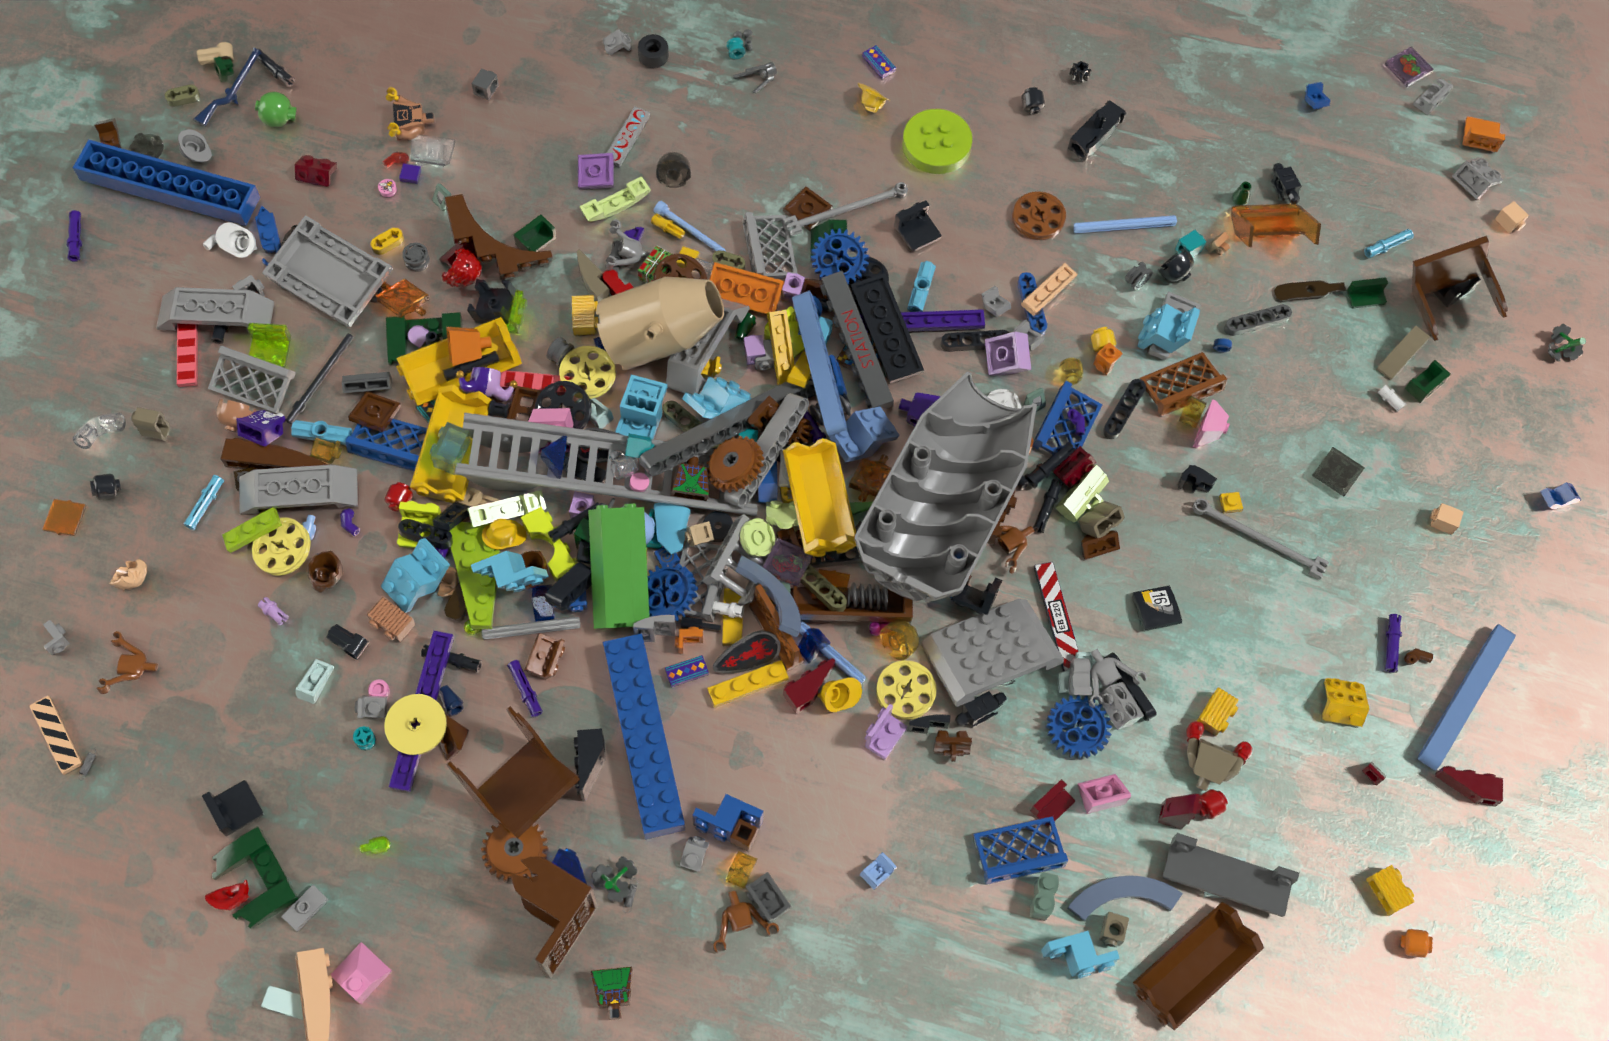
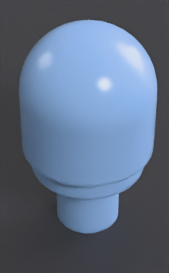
M308 515L306 522L301 524L308 531L310 540L314 538L316 532V525H314L316 517L313 515Z

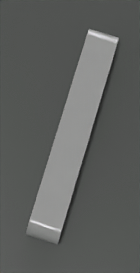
M789 393L784 398L757 441V444L763 451L762 456L765 458V460L761 461L764 464L763 467H760L761 473L756 476L757 479H754L751 485L745 486V489L741 488L738 492L732 490L731 493L726 490L724 500L727 503L740 508L747 506L806 413L809 406L808 399Z

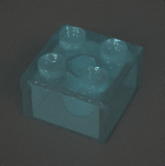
M447 422L445 427H441L438 433L439 440L437 444H433L430 454L434 467L455 475L457 463L462 462L471 441L469 430H463V428Z

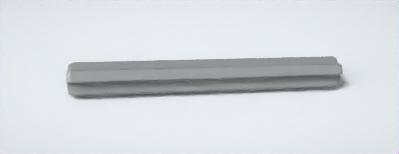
M571 617L495 626L492 629H482V638L494 639L577 629L581 626L580 618Z

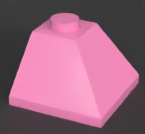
M1212 399L1203 416L1193 444L1194 448L1219 440L1222 433H1227L1230 425L1227 423L1229 415L1216 400Z
M361 942L330 975L357 1002L362 1004L392 970Z

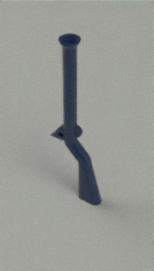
M252 48V53L231 88L225 90L226 97L213 100L193 121L206 127L218 106L226 105L230 102L238 105L236 93L257 57L262 54L260 50Z

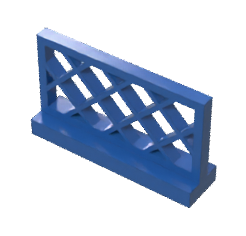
M1065 381L1060 387L1033 441L1032 447L1037 450L1040 447L1054 455L1063 447L1059 437L1065 435L1074 446L1073 448L1075 446L1077 448L1079 446L1082 447L1103 404L1072 388V383ZM1070 395L1076 396L1079 403L1071 404ZM1090 404L1096 407L1094 412L1088 413L1085 405ZM1081 406L1083 416L1088 425L1085 427V434L1079 436L1081 440L1073 443L1070 434L1076 433V429L1069 431L1066 422H1070L1068 418L1064 419L1062 411ZM1062 423L1065 432L1057 434L1055 425ZM1055 438L1058 447L1052 448L1046 443L1049 439Z
M392 419L390 424L394 428L371 436L369 433L372 430L371 428L357 424L352 435L348 436L345 441L348 453L415 471L419 455L412 454L410 450L417 447L422 448L424 440L419 441L417 436L426 434L427 428ZM409 429L411 433L401 436L399 431ZM364 432L368 435V438L365 439L357 438L359 434ZM396 432L399 438L389 441L387 435ZM382 437L386 441L383 444H376L374 440ZM414 437L417 443L407 446L405 440ZM400 442L404 446L401 449H394L392 445Z
M1053 816L979 832L973 835L984 871L986 885L1063 868L1068 863V858L1063 851ZM1042 824H1050L1052 831L1049 836L1038 830ZM1027 828L1034 832L1029 841L1018 835L1021 829ZM1007 832L1013 836L1009 845L999 840L1002 833ZM1035 834L1046 839L1042 848L1031 842ZM988 837L994 841L990 849L981 845L980 838ZM1016 838L1027 844L1022 853L1011 847ZM1048 841L1056 845L1058 853L1050 854L1044 850ZM996 843L1007 848L1002 857L992 852ZM1028 846L1039 851L1036 858H1030L1024 854ZM1009 850L1020 856L1017 862L1011 863L1004 859ZM989 855L1000 860L997 866L988 868L986 859Z

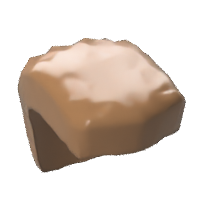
M449 567L440 582L439 591L437 592L438 596L446 597L453 594L458 584V575L455 568Z

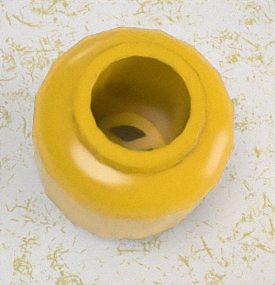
M1107 327L1093 330L1090 339L1095 352H1099L1108 343L1116 346L1113 330Z

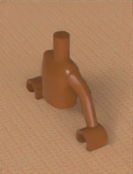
M999 526L1003 528L1002 532H1006L998 539L999 545L1007 554L1015 551L1012 558L1007 559L1005 563L1006 568L1012 566L1009 570L1011 574L1016 572V561L1022 551L1028 546L1026 537L1034 533L1032 526L1022 531L1013 526Z
M118 631L114 632L113 636L119 639L111 640L112 644L115 647L123 646L135 655L122 654L117 665V674L120 676L109 680L104 678L99 680L101 685H105L104 687L96 688L101 694L108 693L111 688L110 685L139 679L144 670H158L157 663H147L146 655L125 641L122 634Z
M731 891L728 893L731 905L723 911L719 940L714 943V951L718 953L716 949L718 944H722L726 951L725 938L728 920L732 931L738 932L754 926L751 918L752 914L766 929V934L769 937V928L774 927L778 934L779 927L776 923L769 924L766 920H763L751 903L739 902L737 892Z

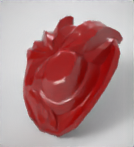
M244 880L243 883L215 890L206 894L205 900L216 909L231 911L236 907H240V904L249 898L248 882Z

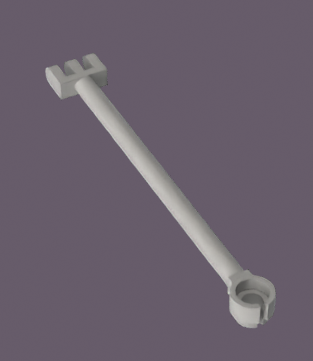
M899 182L892 190L801 220H797L794 215L785 218L783 222L787 225V230H790V235L795 236L802 233L801 227L891 197L904 198L907 195L908 188L905 183Z
M1199 498L1194 502L1192 509L1196 514H1208L1308 566L1310 568L1309 575L1322 579V573L1325 572V567L1329 564L1327 560L1317 556L1313 561L1211 508L1212 506L1203 498Z

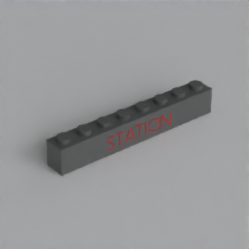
M843 271L822 277L821 292L823 296H827L828 301H826L829 312L833 311V323L835 327L840 329L841 333H838L842 344L845 343L847 347L845 349L848 360L851 359L853 362L851 368L854 376L858 375L860 380L858 386L861 393H865L866 398H864L867 409L881 407L882 410L893 407V397Z

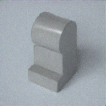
M1088 658L1071 659L1069 695H1092V687H1090V660Z

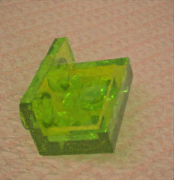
M520 290L515 292L509 324H506L509 333L518 334L520 325L523 324V312L527 307V299L524 297V292Z

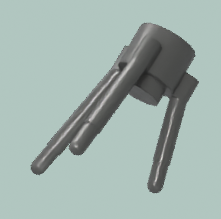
M770 62L765 65L745 69V72L734 75L733 78L736 79L759 72L761 77L766 78V80L753 90V93H756L774 80L773 76L777 75V70L774 63Z

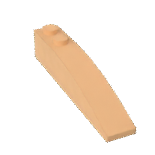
M324 948L297 952L295 959L306 1041H328L330 1027L329 988L333 987L332 977L327 975L326 968L330 966L329 955L324 953Z

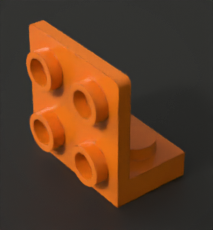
M1467 116L1465 119L1463 145L1497 152L1505 141V134H1500V123Z

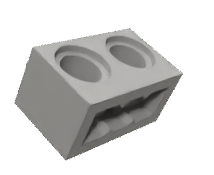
M1124 682L1110 685L1099 693L1102 697L1101 704L1117 730L1131 726L1144 716Z

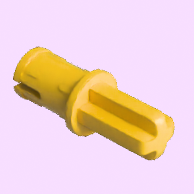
M657 213L651 219V224L661 228L664 233H670L679 239H682L685 231L674 225L672 220H667Z

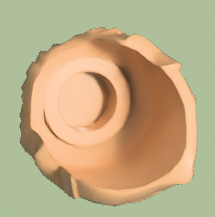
M141 559L126 561V567L120 566L109 584L123 591L126 589L130 591L140 586L147 574V565Z

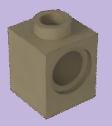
M1108 912L1104 917L1099 940L1105 941L1104 944L1110 947L1120 946L1124 943L1129 918ZM1110 926H1114L1117 928V936L1112 935L1110 933Z

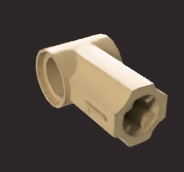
M221 42L214 48L197 50L200 65L213 64V58L219 56L222 60L231 59L234 62L233 46L227 42Z

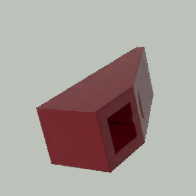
M834 658L829 661L827 659L823 660L817 665L816 669L804 672L799 680H792L784 686L783 696L796 714L814 703L817 694L820 693L834 669Z
M1444 766L1435 773V777L1474 803L1495 807L1503 802V778L1496 777L1494 774H1477L1474 770L1461 771L1456 770L1452 766Z
M1200 794L1166 798L1161 805L1158 823L1182 830L1186 824L1189 825L1190 820L1194 819L1196 814L1200 813L1202 802H1199Z

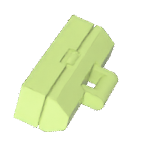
M1094 465L1091 471L1086 472L1079 482L1070 488L1055 508L1066 519L1076 522L1085 511L1087 513L1093 511L1099 503L1104 501L1099 496V493L1109 482L1107 475L1097 465ZM1092 498H1093V499H1094V502H1093L1091 505H1089L1088 503H1089V502L1092 500Z

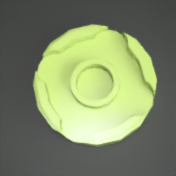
M754 518L745 522L740 531L741 545L747 554L753 557H764L770 554L772 547L775 545V533L772 527L760 518Z

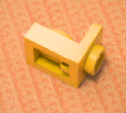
M716 356L714 360L709 359L701 372L703 378H714L717 374L719 375L722 368L720 357Z

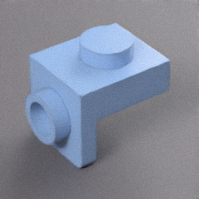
M882 852L875 861L860 873V876L874 890L890 877L896 869V865Z

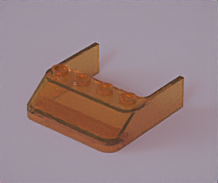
M1241 205L1231 208L1234 232L1248 247H1252L1253 236L1258 238H1265L1266 235L1298 237L1300 234L1305 235L1315 245H1319L1321 223L1300 205Z

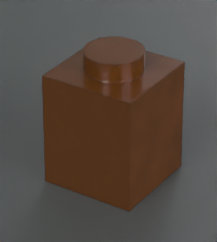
M739 819L730 837V843L749 852L758 834V827Z

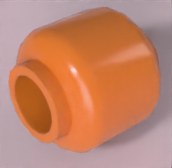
M1408 929L1406 935H1401L1400 947L1405 948L1407 956L1425 958L1428 956V953L1432 954L1433 937L1429 936L1427 931Z

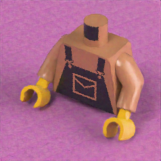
M393 87L387 89L386 100H395L393 102L394 123H390L387 127L390 130L389 135L391 137L396 135L397 140L406 139L411 141L425 133V124L435 123L434 114L424 113L420 103H415L401 95H397V91Z

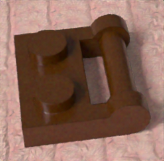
M768 396L749 416V424L763 433L766 426L761 422L760 418L763 416L770 422L780 405L771 396Z

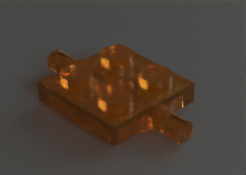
M403 279L393 286L384 281L380 286L385 291L376 295L377 301L400 318L412 312H416L420 316L426 314V310L421 306L429 301V295L407 279Z
M882 454L879 461L862 458L849 482V488L861 492L858 497L859 501L865 502L868 495L876 497L892 469L886 465L887 455Z

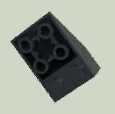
M602 728L577 730V737H574V750L576 755H578V757H574L576 774L579 775L578 778L580 779L575 784L577 795H581L582 801H586L605 762V739Z

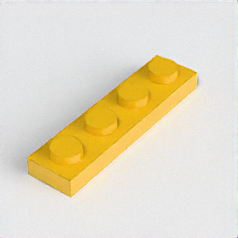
M787 310L767 313L777 386L787 381L790 372L795 366Z
M782 660L708 687L707 691L714 708L785 682L789 680V676Z

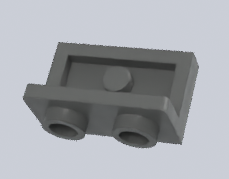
M768 872L753 883L745 885L748 889L745 892L752 903L756 901L760 907L757 911L763 920L768 919L770 922H773L792 908Z

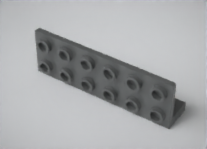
M1177 833L1172 838L1163 878L1280 917L1285 916L1291 887L1298 881L1299 872L1278 866L1274 871L1196 846L1198 839Z

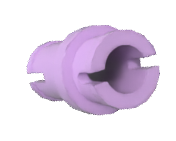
M264 597L258 603V607L263 610L262 612L274 619L278 625H283L282 620L284 622L288 620L289 616L277 607L275 601H270L268 597Z

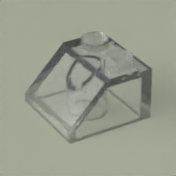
M420 135L411 140L410 161L416 162V165L420 166L433 164L435 168H444V166L450 164L455 140Z

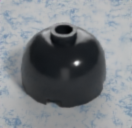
M1186 247L1181 249L1182 252L1179 255L1177 253L1174 254L1161 266L1162 268L1158 269V272L1170 282L1185 281L1192 275L1190 271L1193 269L1194 260Z

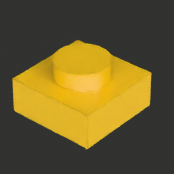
M1239 492L1220 494L1219 499L1223 514L1242 512L1243 505Z

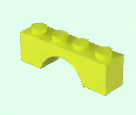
M539 507L521 516V521L531 540H544L554 547V555L549 561L548 567L551 575L557 582L578 562L575 557L571 558L569 554L571 550L566 542L563 543L559 539L554 543L552 538L549 537L548 532L556 527H553L551 524L553 520L549 512H544L543 508Z

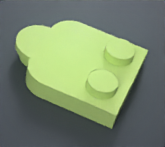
M776 500L767 502L766 522L771 525H777L782 529L799 526L794 501L790 503H782Z

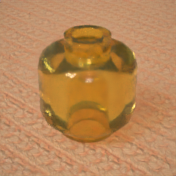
M1067 358L1060 363L1059 373L1061 381L1063 383L1068 381L1075 385L1083 379V364L1080 360Z

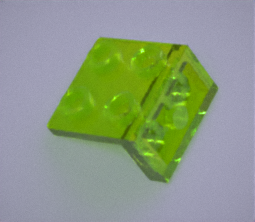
M249 323L248 331L252 337L249 356L285 368L291 341V334L287 326Z

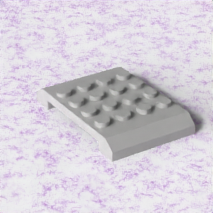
M305 215L262 273L272 282L341 324L351 327L393 268L381 259L374 258L325 229L318 222Z
M1016 599L991 609L988 615L979 614L931 633L921 642L923 650L956 707L973 701L974 696L1040 668L1044 667L1045 670L1064 663L1063 656L1026 599Z

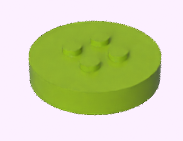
M943 109L924 110L914 115L906 124L902 141L903 152L908 161L919 170L931 174L950 173L959 169L967 161L972 146V132L965 120L951 111Z

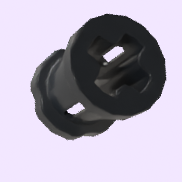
M492 400L489 405L488 415L507 419L511 403L502 404Z

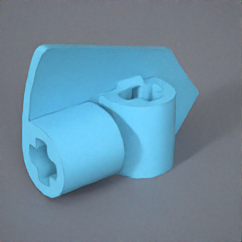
M655 503L654 513L657 541L672 555L683 549L690 509L681 505Z

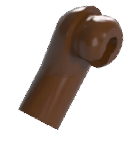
M1415 648L1406 653L1404 660L1409 665H1413L1419 660L1431 663L1433 654Z

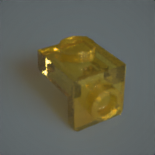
M1190 396L1182 410L1179 422L1196 429L1207 403Z
M315 438L310 456L332 464L341 455L342 448H339L341 441L337 440L335 443Z
M738 851L730 866L726 881L745 889V885H747L748 879L756 865L757 858Z

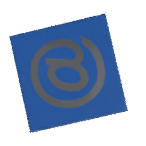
M664 547L654 551L661 568L663 563L668 567L671 562L674 565L680 563L677 553L670 555Z

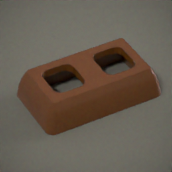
M517 386L507 419L516 420L518 414L528 415L530 418L533 409H535V403L540 390ZM522 398L533 399L532 406H521Z

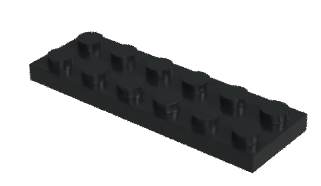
M885 273L851 284V290L889 384L924 373L923 365Z

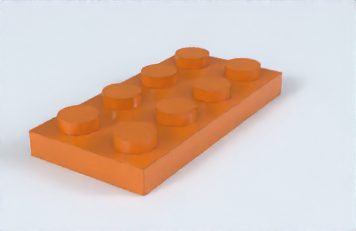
M714 262L710 280L717 287L722 299L747 305L750 307L749 310L766 315L768 312L777 311L784 281Z

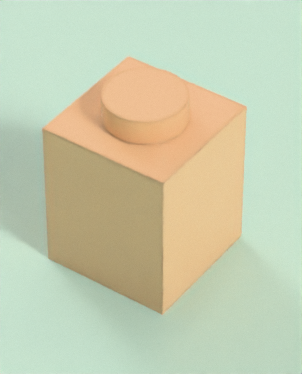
M1513 201L1500 211L1495 220L1511 233L1514 230L1519 231L1526 225L1525 220L1529 215Z
M1441 503L1437 509L1434 508L1431 512L1430 519H1432L1430 526L1452 535L1459 528L1464 511Z

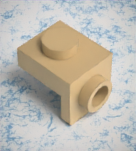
M709 521L686 527L685 539L687 543H690V546L714 540Z

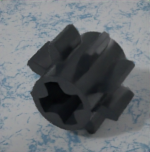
M1082 61L1077 64L1073 63L1069 72L1070 75H1073L1072 80L1079 83L1084 80L1088 81L1092 71L1088 69L1089 64Z

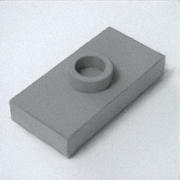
M312 885L281 917L298 932L329 900Z

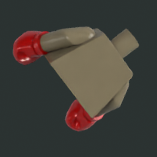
M1194 721L1186 729L1188 738L1187 757L1189 766L1193 768V773L1200 776L1196 787L1207 791L1211 781L1221 784L1223 781L1227 782L1238 775L1242 765L1251 757L1253 748L1250 743L1242 741L1231 752L1203 740L1201 737L1204 726L1201 722Z

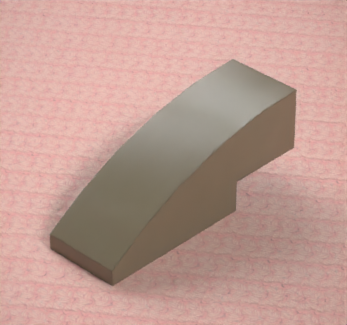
M580 249L577 250L580 275L589 295H594V300L598 301V303L600 300L610 297L609 288L603 283V272Z
M1415 326L1378 366L1377 370L1389 380H1392L1426 344L1430 336L1418 326Z

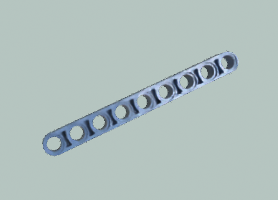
M807 291L792 297L824 426L827 434L831 436L847 430V424L815 302L811 292Z
M1500 624L1495 626L1422 748L1417 760L1434 771L1439 768L1515 639L1516 634Z

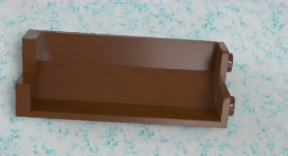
M793 583V588H790V594L798 607L801 620L911 623L913 619V600L889 589L886 610L884 604L878 610L877 604H874L873 608L870 609L869 603L866 604L865 608H862L861 602L858 603L857 607H854L851 601L849 607L846 605V609L843 612L831 611L806 587H797V583ZM825 587L819 589V592L822 594H827L830 591ZM837 588L847 600L849 588Z
M1221 902L1133 982L1137 990L1135 994L1142 1002L1146 1003L1163 1026L1167 1025L1175 1031L1261 952L1264 946L1258 933L1243 925L1237 910Z

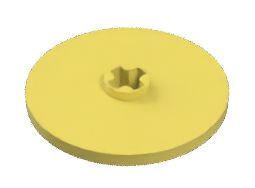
M411 694L399 699L389 709L384 724L385 734L389 743L399 752L407 755H420L431 751L440 743L446 731L447 719L442 706L435 699L423 694ZM415 720L420 723V726H416V729L411 726V723H415Z

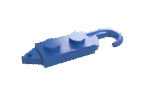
M261 206L258 215L255 216L261 245L264 251L275 252L276 254L281 248V241L273 212L270 213ZM264 258L262 259V262L265 266H267L270 263L267 262Z

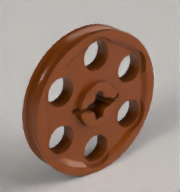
M1041 191L1030 192L1020 197L1016 202L1012 215L1013 223L1024 236L1034 240H1046L1060 233L1065 223L1066 211L1062 202L1052 194ZM1042 198L1046 203L1040 204L1037 202V199ZM1027 203L1030 205V208L1024 209L1021 207V204ZM1057 208L1060 213L1054 214L1051 212V209ZM1023 217L1026 218L1028 222L1021 223L1018 219ZM1056 223L1058 227L1050 228L1048 224ZM1038 227L1042 232L1035 233L1032 229Z

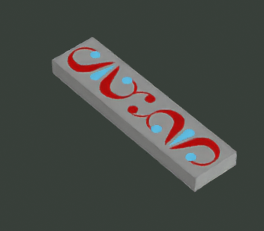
M638 107L633 108L607 152L613 153L614 166L621 167L650 118V112Z

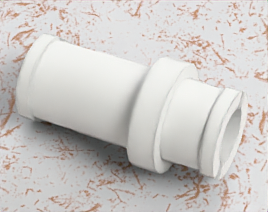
M1385 385L1378 394L1383 397V401H1387L1398 412L1406 403L1394 393V389L1391 390Z
M715 601L712 610L714 614L729 615L730 618H742L744 615L743 605L740 606L734 602L728 604Z

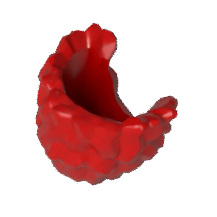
M455 250L456 260L451 268L448 269V272L442 273V281L451 287H465L474 284L476 280L480 279L482 273L480 261L469 250Z

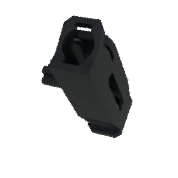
M1108 100L1105 106L1098 109L1070 138L1068 149L1073 151L1081 161H1086L1088 156L1095 153L1113 134L1118 124L1124 121L1126 111Z

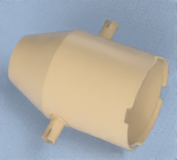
M663 277L600 300L596 309V315H599L600 323L597 324L603 346L615 365L620 364L622 370H629L692 348L723 319L724 306L720 293L711 280Z

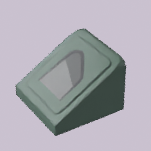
M438 183L432 201L444 211L446 210L445 197L452 195L442 184Z
M1039 388L1027 394L1024 405L1037 404L1036 412L1045 408L1044 389Z

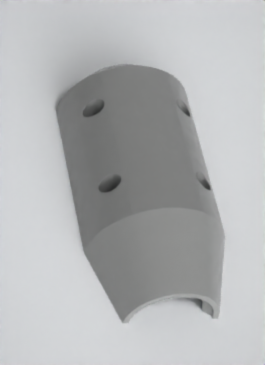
M968 371L921 415L854 536L866 571L874 574L875 580L884 587L915 601L925 600L926 602L956 596L962 592L1028 463L1037 404L1024 405L1021 409L1001 405L985 396L975 386L971 377L972 373Z

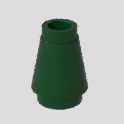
M1242 182L1233 193L1232 198L1236 205L1243 206L1249 202L1251 184L1249 182Z
M747 313L741 323L738 322L735 335L737 339L744 341V337H747L756 325V317Z

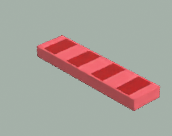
M177 323L178 387L198 386V324Z
M503 371L501 373L500 386L506 390L509 387L510 381L514 380L517 382V386L537 389L541 392L546 386L561 380L560 375ZM564 376L566 380H571L574 378L571 376ZM563 386L557 389V395H564L566 392Z

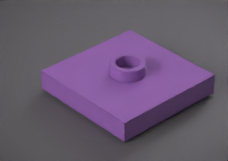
M613 153L578 155L579 190L614 188Z

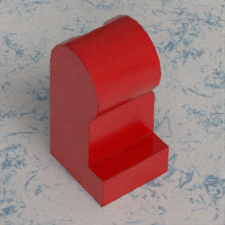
M613 269L606 270L602 275L603 283L609 288V293L612 296L634 288L630 282L625 285L618 277L617 271Z

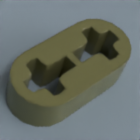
M195 85L172 88L165 93V99L168 105L172 107L194 103L200 98V93Z
M719 250L712 256L713 265L716 262L745 270V259L739 255Z

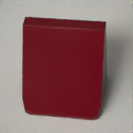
M1370 762L1362 770L1375 785H1378L1386 778V775L1373 762Z

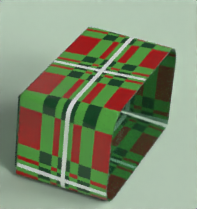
M656 245L637 270L639 280L644 283L652 282L657 265L662 259L672 255V253ZM667 266L661 267L663 273H669L670 269Z

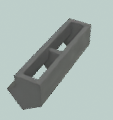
M390 372L342 376L343 393L392 388Z

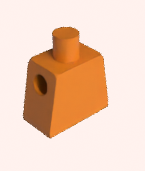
M446 327L449 360L452 366L482 358L481 349L492 347L491 338L480 337V332L475 328Z

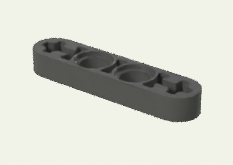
M1282 304L1228 319L1224 329L1228 335L1236 336L1278 325L1289 320L1292 310L1289 306ZM1262 315H1268L1271 320H1263ZM1251 319L1255 325L1250 326L1245 320Z

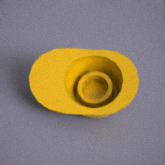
M858 83V86L863 90L861 102L864 104L865 109L873 113L881 110L889 99L873 88Z
M504 518L496 519L486 525L482 532L484 543L496 550L519 546L524 543L527 537L523 525L517 521Z
M853 677L828 681L817 696L821 698L828 711L838 712L849 709L859 702L862 695V686Z

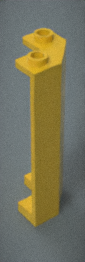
M502 317L474 327L480 332V337L491 338L492 347L481 349L482 355L496 351L500 362L488 365L485 368L503 372L522 364L518 350L511 340L507 325ZM447 338L397 358L399 363L396 366L400 377L404 375L409 387L406 391L410 400H415L417 406L436 399L442 386L454 384L460 389L459 378L457 377L447 382L442 371L454 367L449 360ZM471 373L464 377L467 382L470 381Z
M454 384L440 387L410 488L415 490L418 495L448 503L464 501L469 480L463 475L455 474L457 463L469 464L473 439L468 435L467 430H463L464 413L488 416L489 405L492 400L482 392L466 394Z
M819 439L811 446L798 442L792 443L783 450L805 553L820 557L825 556V552L836 550L837 554L856 547L854 539L856 529L836 443L827 439Z

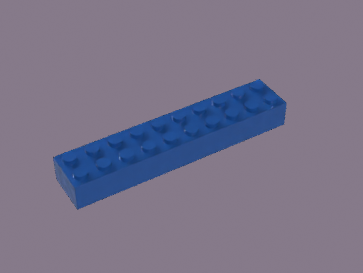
M89 139L73 166L76 175L81 181L244 226L247 225L260 199L258 190L253 184Z
M641 633L604 641V651L645 840L685 831V822L643 635Z

